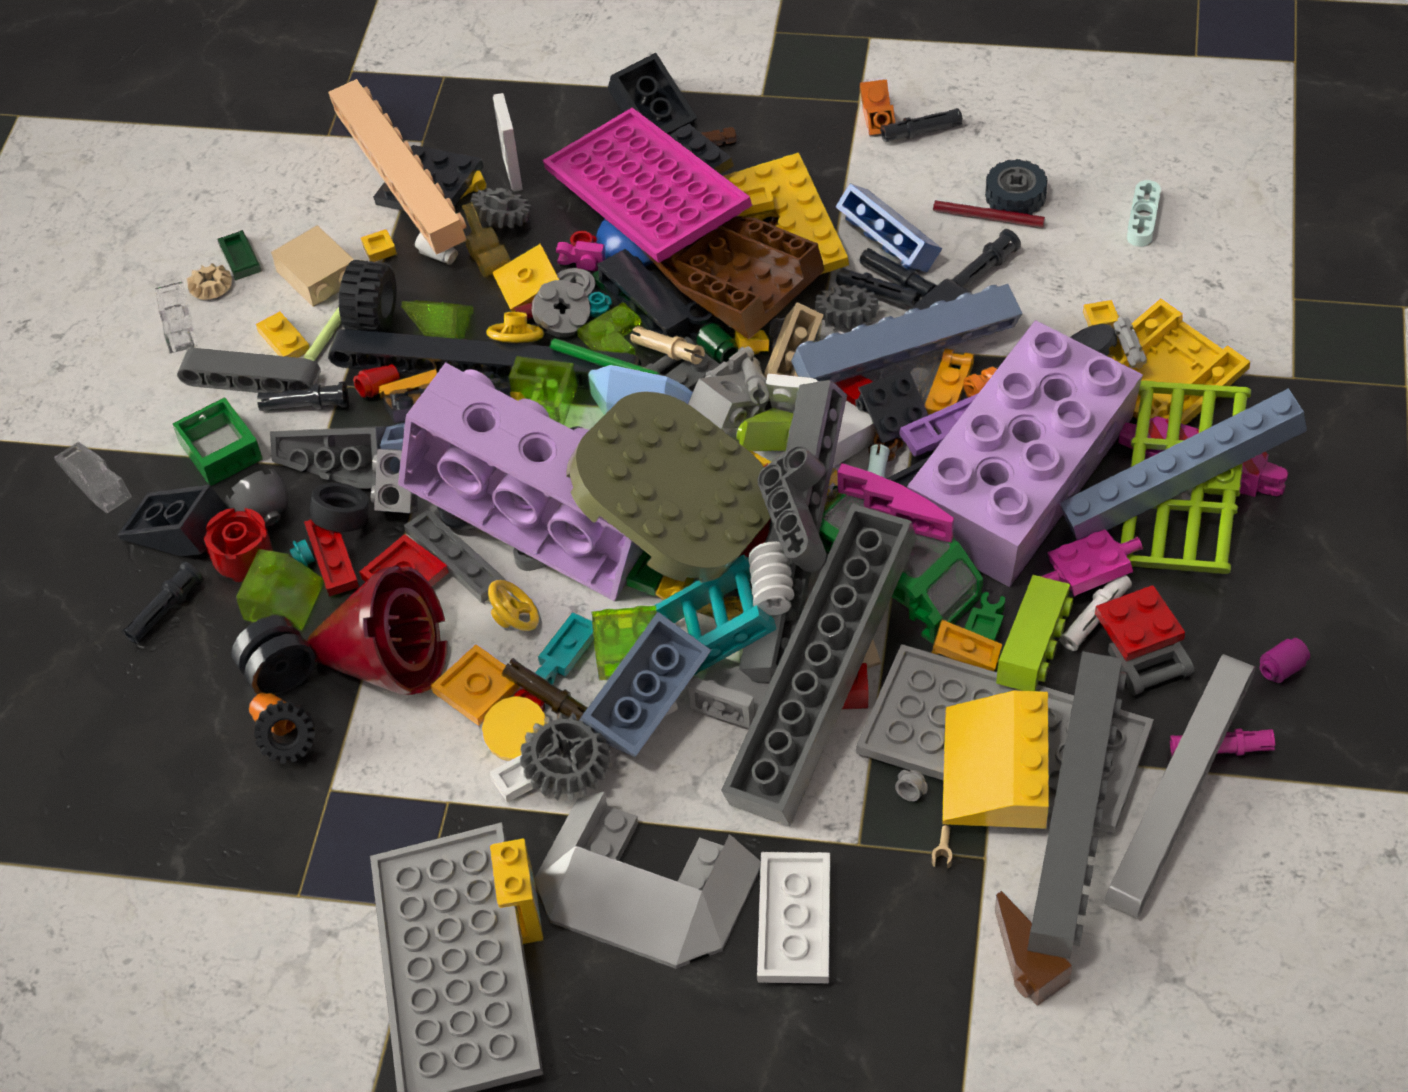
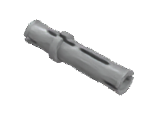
M747 357L741 364L745 384H747L744 385L745 391L753 403L757 404V399H759L760 404H763L769 397L766 387L767 379L762 375L758 359L753 357V361H751L750 357Z

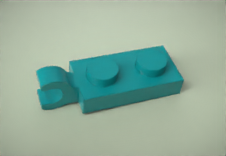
M572 612L539 654L538 661L539 665L542 666L535 673L551 684H554L558 673L566 677L600 633L599 624Z

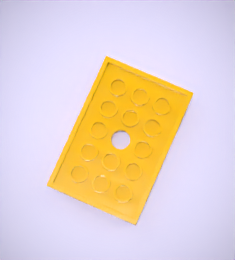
M799 153L787 155L723 176L739 189L769 182L775 209L740 217L756 218L761 221L767 217H777L779 219L776 227L818 243L825 268L821 274L849 266V259Z

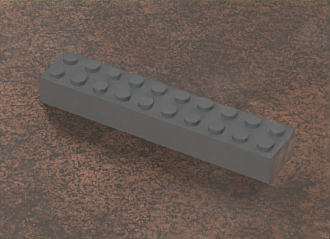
M851 504L721 789L729 805L787 826L791 825L917 540L912 521Z

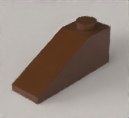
M1002 890L997 893L995 914L1014 985L1023 997H1029L1038 1006L1070 983L1072 965L1066 958L1028 951L1032 922Z

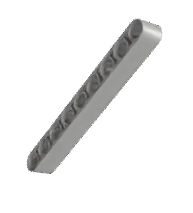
M1225 654L1221 656L1108 888L1104 901L1105 904L1137 918L1141 914L1249 688L1256 666Z

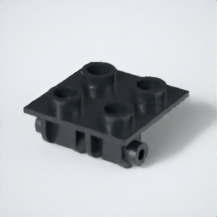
M909 368L858 387L860 395L855 400L858 410L869 412L881 443L900 437L901 427L928 416Z

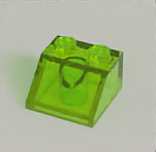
M259 549L236 599L244 620L256 622L261 618L280 615L292 620L298 630L302 631L324 581L322 577L288 554Z

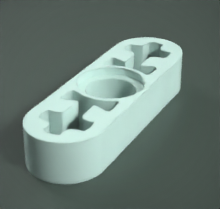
M1141 181L1135 188L1127 231V240L1134 246H1147L1153 239L1161 187L1155 181ZM1145 193L1150 194L1149 200L1144 199ZM1144 210L1150 212L1151 214L1148 216H1141L1137 212ZM1139 227H1144L1143 233H1138Z

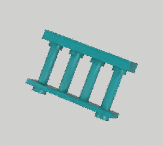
M745 555L738 557L729 570L721 577L702 583L698 580L639 614L640 620L647 625L657 612L673 623L685 618L688 634L711 650L694 675L777 629L774 618L757 605L755 607L753 605V595L749 583L751 580L750 564L748 557ZM738 588L743 613L728 621L723 596ZM711 603L716 628L702 636L696 611Z

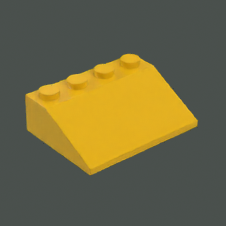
M1014 690L947 706L945 712L942 824L1046 829L1049 807L1048 692Z

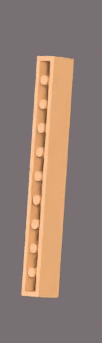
M356 79L329 91L335 113L436 255L466 241L463 229L467 228L462 215L460 212L455 214L456 211L449 198L444 199L445 196L438 183L434 184L428 169L423 170L420 158L417 154L413 156L409 143L407 141L403 142L400 131L397 127L393 128L387 113L383 114L378 101H373L368 87L363 88Z

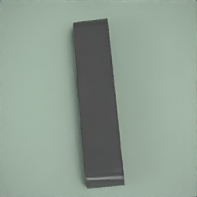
M190 348L184 355L177 372V377L182 383L193 387L267 393L311 389L317 383L321 368L316 362L306 358Z

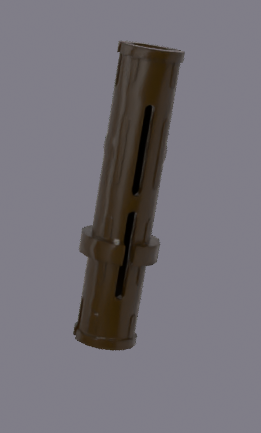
M514 658L507 663L502 672L503 677L508 678L552 707L551 711L555 714L560 712L569 718L573 712L576 715V721H579L588 708L571 697V692L566 689L560 690Z

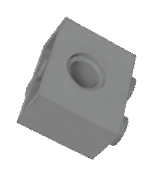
M733 374L699 378L688 404L710 419L720 429H734L739 427L744 420L765 412L768 400L760 404L759 399H757V404L753 403L745 391L744 385H747L745 380Z

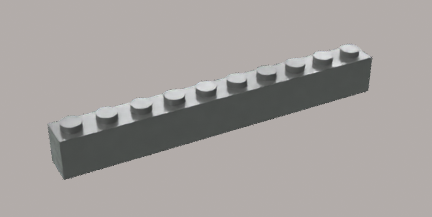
M832 380L800 384L786 451L794 446L801 445L824 464L825 470L822 478L803 492L818 534L820 532L847 394ZM772 520L765 543L780 542ZM791 560L789 567L792 571L791 578L793 581L794 597L790 601V610L783 614L770 615L774 618L777 629L744 647L740 658L739 670L757 683L771 682L804 609L811 572L804 571Z
M1082 651L1030 931L1028 951L1070 959L1073 945L1080 947L1084 925L1077 924L1078 915L1085 916L1089 895L1082 894L1083 885H1091L1094 866L1088 865L1087 861L1088 856L1095 857L1099 837L1093 836L1092 832L1093 827L1100 829L1104 808L1097 807L1098 799L1105 800L1108 780L1102 779V773L1110 772L1113 752H1107L1106 750L1107 744L1114 746L1117 725H1112L1111 721L1112 718L1119 719L1122 699L1115 697L1116 692L1123 693L1126 673L1120 672L1122 658Z

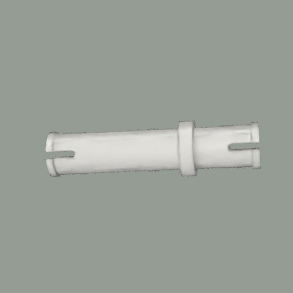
M1127 575L1108 582L1103 589H1099L1094 593L1093 601L1066 632L1062 634L1060 642L1065 648L1076 651L1079 645L1098 625L1100 621L1095 615L1097 605L1119 598L1130 589L1132 582Z

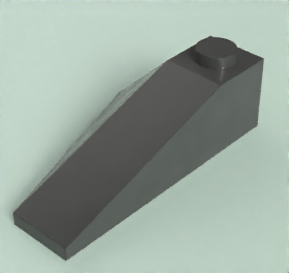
M389 426L270 431L272 461L299 471L316 474L326 480H333L356 488H372L373 485H376V473L373 472L372 468L374 455H377L378 449H381V440L386 427Z

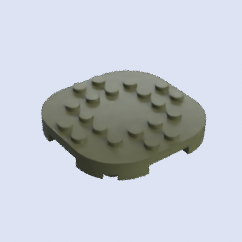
M637 392L620 399L582 437L567 464L566 477L571 479L573 485L570 493L581 511L593 523L600 517L605 519L652 556L647 563L649 567L675 580L684 582L687 577L699 578L700 583L721 577L729 570L735 560L771 518L758 485L759 473L764 468L760 461L695 408L684 401L663 393Z

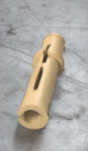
M640 326L632 330L639 333L640 336L630 335L633 344L668 354L674 360L683 359L693 364H699L703 359L694 355L697 354L704 357V348L702 346L687 343L685 339L678 336L672 338Z

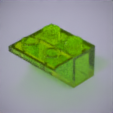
M656 605L591 611L599 681L608 680L656 615Z

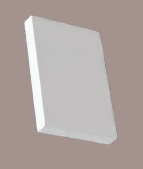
M495 94L493 102L503 160L513 192L520 191L523 188L512 123L504 94Z

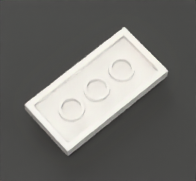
M761 852L758 983H829L830 853Z

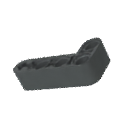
M799 445L792 447L765 466L759 473L758 485L784 554L809 573L815 572L822 567L826 559V551L803 492L822 478L825 468L824 464L805 447Z

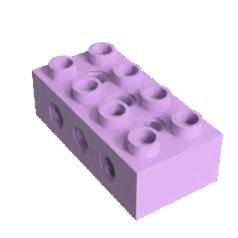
M1035 320L907 488L928 499L954 518L953 537L960 543L977 570L1011 587L1063 515L1060 502L1079 493L1119 437L1123 425L1126 422L1129 423L1132 419L1143 374Z
M447 363L442 366L407 413L398 480L399 486L613 601L617 599L627 583L626 577L644 551L602 517L593 523L577 506L570 493L573 485L571 479L566 477L567 464L580 440L589 430L584 428L572 430L551 419L548 412L539 403L530 399L517 401L496 390L491 380L484 374L476 370L462 372Z

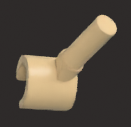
M947 825L942 826L940 844L932 852V865L934 867L936 865V858L939 856L948 858L947 868L952 866V852L948 845L951 828Z

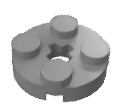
M553 280L544 283L532 302V315L538 326L541 324L548 334L555 337H569L576 334L584 326L590 314V303L584 293V288L578 283H571L566 280ZM562 303L568 309L565 310L564 314H560V311L554 309V306Z

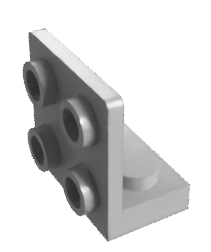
M723 659L710 666L704 679L692 677L688 685L690 709L749 729L770 682L757 683L739 670L740 663Z

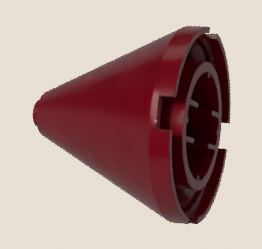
M397 566L383 568L372 575L309 635L307 640L316 656V663L400 695H414L430 690L431 685L443 673L448 650V641H441L439 623L446 621L442 606L434 589L417 570L411 567L400 568Z

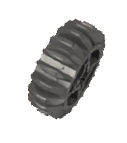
M559 712L557 720L554 721L546 716L544 726L535 723L533 726L534 733H526V743H523L520 748L522 754L520 764L524 768V777L526 780L531 779L533 789L541 787L544 797L553 791L554 798L557 801L562 794H567L568 799L572 801L574 792H579L585 797L587 794L586 787L596 790L598 780H604L606 777L605 769L610 767V758H608L610 746L606 744L605 737L601 733H595L593 728L586 726L583 721H576V715L573 712L569 719H563V715ZM553 743V747L545 752V756L539 758L542 750L548 744ZM592 754L587 765L578 770L579 763L585 761V757Z

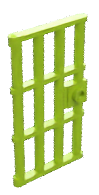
M1141 381L1138 392L1141 397L1135 438L1131 440V446L1134 447L1131 467L1145 460L1146 449L1166 450L1184 441L1179 440L1184 395L1203 396L1199 426L1200 433L1212 427L1216 397L1234 398L1232 415L1234 416L1246 410L1247 398L1251 396V389L1237 386ZM1154 393L1172 394L1166 439L1148 438ZM1241 463L1193 487L1190 500L1169 499L1151 508L1157 509L1151 557L1135 556L1132 553L1126 555L1132 567L1220 574L1230 573L1231 565L1228 563L1233 516L1238 510L1235 499L1236 496H1240L1243 464ZM1204 493L1223 495L1222 503L1203 501ZM1170 510L1189 511L1183 559L1164 558ZM1202 512L1221 514L1215 562L1196 560ZM1137 516L1123 522L1121 544L1134 539Z

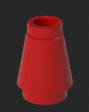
M393 364L362 370L354 377V385L362 398L367 396L372 398L379 393V386L398 381L399 373Z

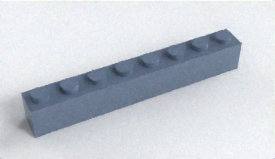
M1009 284L998 287L997 285H990L979 293H964L955 300L949 302L941 300L923 310L915 308L900 317H885L877 324L870 326L862 324L853 328L850 332L844 334L836 332L818 342L806 341L797 347L791 362L798 377L814 378L818 382L832 380L835 383L1015 327L1023 313Z
M1288 388L1060 502L1065 520L1077 540L1087 537L1094 532L1104 529L1109 530L1306 432L1304 411Z

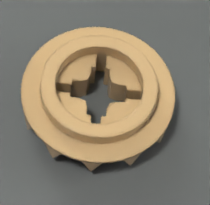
M211 263L209 267L201 265L200 270H192V275L187 278V287L190 294L198 299H214L229 290L232 284V277L230 271L226 270L223 265L217 267L214 263Z

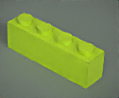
M1032 575L999 659L996 684L1023 691H1035L1039 681L1045 682L1049 669V663L1046 661L1047 659L1053 660L1057 648L1055 637L1061 638L1066 620L1062 618L1063 616L1069 617L1072 609L1073 598L1068 597L1070 584Z

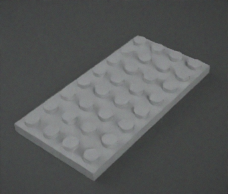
M901 644L856 745V753L908 770H915L921 774L944 781L946 707L1014 690H1023L996 684L997 672ZM1037 685L1035 691L1048 692V813L1052 814L1074 695ZM1121 709L1119 719L1112 718L1111 724L1117 725L1114 746L1107 744L1106 751L1113 752L1110 772L1102 773V779L1108 780L1105 800L1098 799L1097 807L1104 808L1100 830L1112 834L1115 833L1150 736L1154 719Z
M502 822L370 856L397 1092H476L543 1075L517 905L499 908L496 898L490 846L496 843L507 842Z

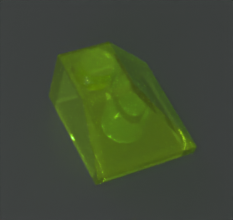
M422 300L402 301V308L425 336L464 338L473 312V306Z

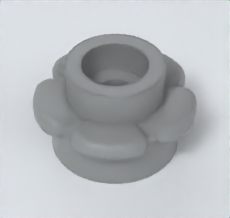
M903 770L898 774L899 780L896 782L895 789L903 799L916 801L922 794L927 793L928 785L920 772Z

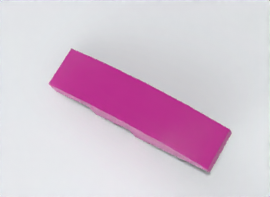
M841 463L837 472L838 493L864 499V507L912 521L915 534L952 542L954 518L934 503L901 484L875 473Z

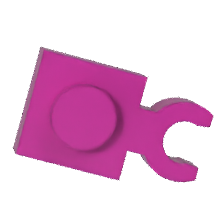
M577 241L576 245L572 246L567 242H559L556 248V253H560L557 263L562 265L576 263L577 268L583 270L598 271V263L606 259L604 244Z

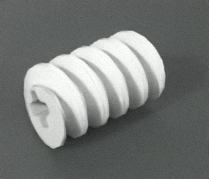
M780 542L760 544L750 552L748 557L754 598L753 605L754 607L757 605L768 615L783 614L790 610V601L794 597L793 581L791 578L792 571L789 567L790 559L784 554Z

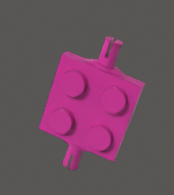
M1104 529L1048 552L1050 563L1055 571L1041 577L1070 584V591L1075 596L1132 573V565L1126 555L1142 550L1143 547L1138 537L1120 544L1114 541L1107 530Z

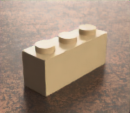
M798 302L795 304L784 320L764 373L766 379L768 374L797 376L791 362L793 355L800 344L806 341H814L823 314Z

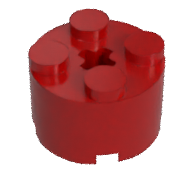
M234 508L226 509L216 514L206 526L207 532L204 536L214 568L220 574L232 578L235 582H243L250 576L259 573L274 558L272 543L264 519L258 512L248 508H244L245 511L236 512Z

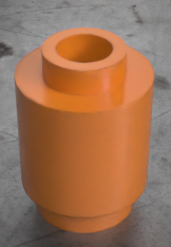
M260 693L251 701L249 713L256 722L262 710L267 709V706L271 703L273 705L277 704V701L282 699L272 693ZM280 720L273 725L271 732L278 736H283L291 732L296 725L289 720Z

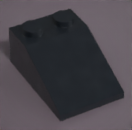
M657 53L611 75L607 89L623 113L630 108H634L667 134L697 120V116Z
M211 485L149 492L117 536L124 541L178 556L199 555L207 550L204 536L207 532L206 526L216 514L228 508Z

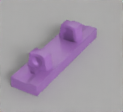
M978 394L901 427L899 435L907 444L914 457L927 451L935 450ZM934 426L936 427V429H937L938 432L940 433L939 435H937V433L935 432Z

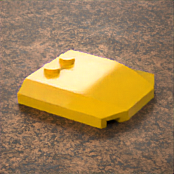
M1161 298L1132 322L1133 329L1147 358V363L1140 369L1131 368L1119 339L1115 348L1114 346L1109 348L1110 353L1107 356L1143 374L1141 381L1230 386L1250 369V361L1228 345L1222 349L1183 321V313ZM1139 394L1133 412V417L1138 419L1141 397ZM1153 394L1150 419L1159 416L1169 420L1172 394ZM1184 395L1181 424L1186 425L1201 412L1203 396Z

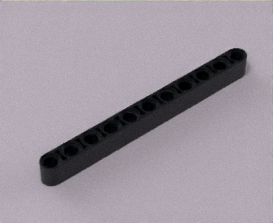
M341 329L336 332L328 353L329 361L341 368L367 370L393 364L398 373L421 374L434 369L438 373L442 366L447 363L462 372L466 370H476L480 373L494 372L504 382L589 390V372L603 367L551 350L548 346ZM595 351L638 366L642 364L640 359L633 354Z

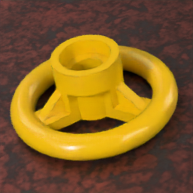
M507 312L504 313V323L488 327L486 334L489 338L496 341L527 343L540 340L544 336V331L538 326L527 324L526 313Z
M495 580L489 585L488 597L493 606L491 615L496 623L504 628L512 626L521 631H532L538 626L539 614L537 608L522 589L506 580ZM508 592H510L511 594H513V595H514L515 597H517L520 601H518V600H517L516 598H514V597H511ZM529 613L530 621L524 622L519 620V614Z

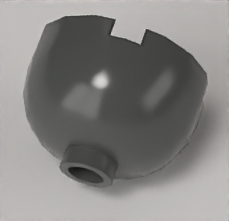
M269 469L271 474L264 475L262 470L257 471L238 482L232 488L235 494L231 499L227 495L225 497L227 508H234L235 512L245 511L244 508L252 509L262 516L266 527L277 523L281 518L280 515L286 508L288 494L284 481L274 469Z

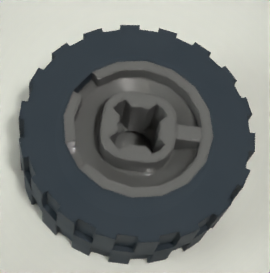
M1015 159L997 163L995 167L989 170V174L987 173L985 197L987 204L990 205L991 209L1030 215L1038 212L1040 207L1044 206L1047 195L1048 179L1045 176V171L1040 169L1039 165L1027 160Z

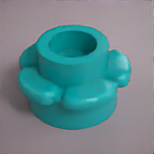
M594 292L587 296L590 303L589 315L591 317L602 318L609 313L610 305L612 304L609 296H605L601 292Z
M305 539L297 543L293 541L294 548L290 549L291 555L297 566L303 564L307 569V565L315 562V559Z

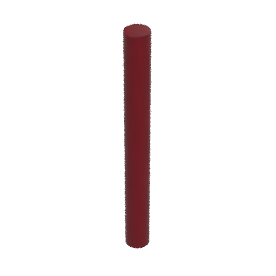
M935 200L933 205V211L1040 228H1044L1045 217L938 200Z

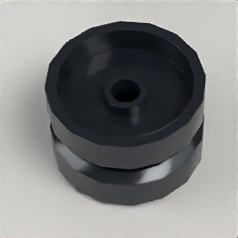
M280 615L261 618L249 625L237 637L232 646L231 653L234 663L240 672L245 675L247 682L256 694L272 693L275 696L287 694L299 687L309 677L316 660L313 649L306 639L301 636L293 621Z

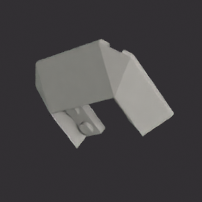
M605 791L578 798L534 878L536 889L541 897L550 923L676 969L690 964L689 960L707 953L711 956L722 952L761 871V861L730 834L724 846L699 837L678 882L619 861L639 823L638 816L607 806Z

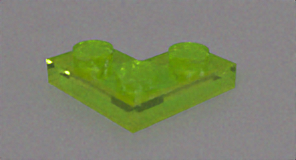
M623 302L578 328V337L591 350L635 355L634 347L623 336L632 332L635 327L641 326V319Z

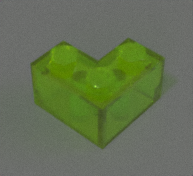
M517 356L509 376L511 392H521L526 399L539 403L545 408L551 419L564 425L577 389L574 363Z

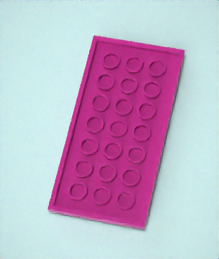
M630 108L543 160L547 171L658 263L671 257L674 253L694 243L700 237L717 229L723 223L738 216L752 206L750 196L634 108Z

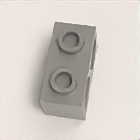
M378 449L377 455H374L372 468L373 472L376 473V485H373L371 489V502L374 503V510L404 513L418 512V495L399 486V472L396 474L390 468L392 458L397 457L401 462L402 450ZM392 487L396 488L400 495L396 504L392 503L388 497L389 490Z

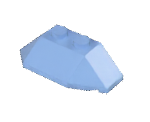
M614 365L591 370L588 374L591 395L604 415L620 399L632 393H663L687 404L693 393L685 385L669 377Z

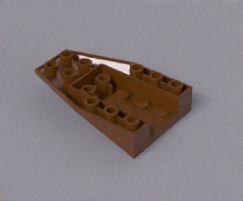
M733 217L717 229L710 231L660 263L642 250L681 292L747 339L754 336L825 270L818 243L750 217Z

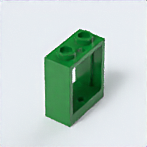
M225 397L172 423L179 444L211 486L263 460L257 439ZM228 424L239 439L202 457L192 442Z

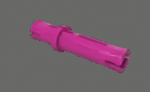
M1240 728L1234 729V732H1227L1217 754L1236 753L1237 756L1244 755V752L1274 751L1275 738L1273 729L1242 731ZM1182 735L1170 736L1171 756H1173Z

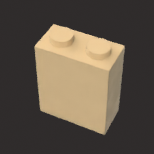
M318 225L271 252L277 273L312 307L339 292L343 274L348 264L354 260Z

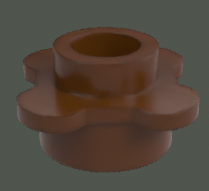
M876 434L874 444L868 447V453L870 454L871 446L878 444L877 453H879L880 445H884L890 450L887 462L895 460L897 451L903 448V441L895 438L881 443L878 434Z

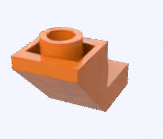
M887 79L861 82L859 84L862 109L869 135L881 134V125L895 123L893 105H890Z

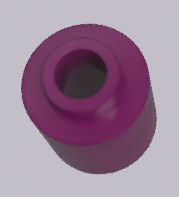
M1285 639L1261 655L1260 671L1266 679L1281 683L1306 666V661L1310 659V652L1300 639Z

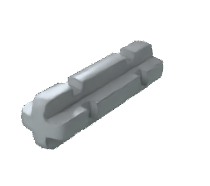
M1119 317L1118 321L1113 324L1115 332L1118 335L1130 367L1140 369L1147 363L1145 353L1142 350L1130 319Z

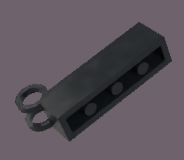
M623 249L598 263L599 281L604 285V288L647 330L672 338L678 336L683 339L690 337L697 340L698 333L691 330L692 325H709L714 323L712 320L714 314L711 312L707 316H692L691 310L702 306L695 301L684 305L672 289L665 287L660 282L658 276L645 268L641 260L637 256H633L627 249ZM623 292V293L626 294L631 300H630V301H627L625 298H623V297L620 295V293Z

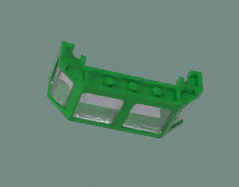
M835 485L833 486V491L826 497L819 532L826 554H829L851 504L864 507V499L838 493V486ZM916 534L917 540L892 594V598L909 608V619L915 621L918 618L926 623L927 628L921 633V636L934 644L942 620L955 624L981 599L983 577L954 537L950 543Z

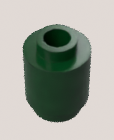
M717 324L706 325L698 332L697 345L702 346L704 352L717 363L728 362L729 358L738 352L739 348L736 346V341Z

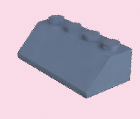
M657 612L580 720L586 726H591L595 733H601L607 741L606 744L636 757L711 650Z

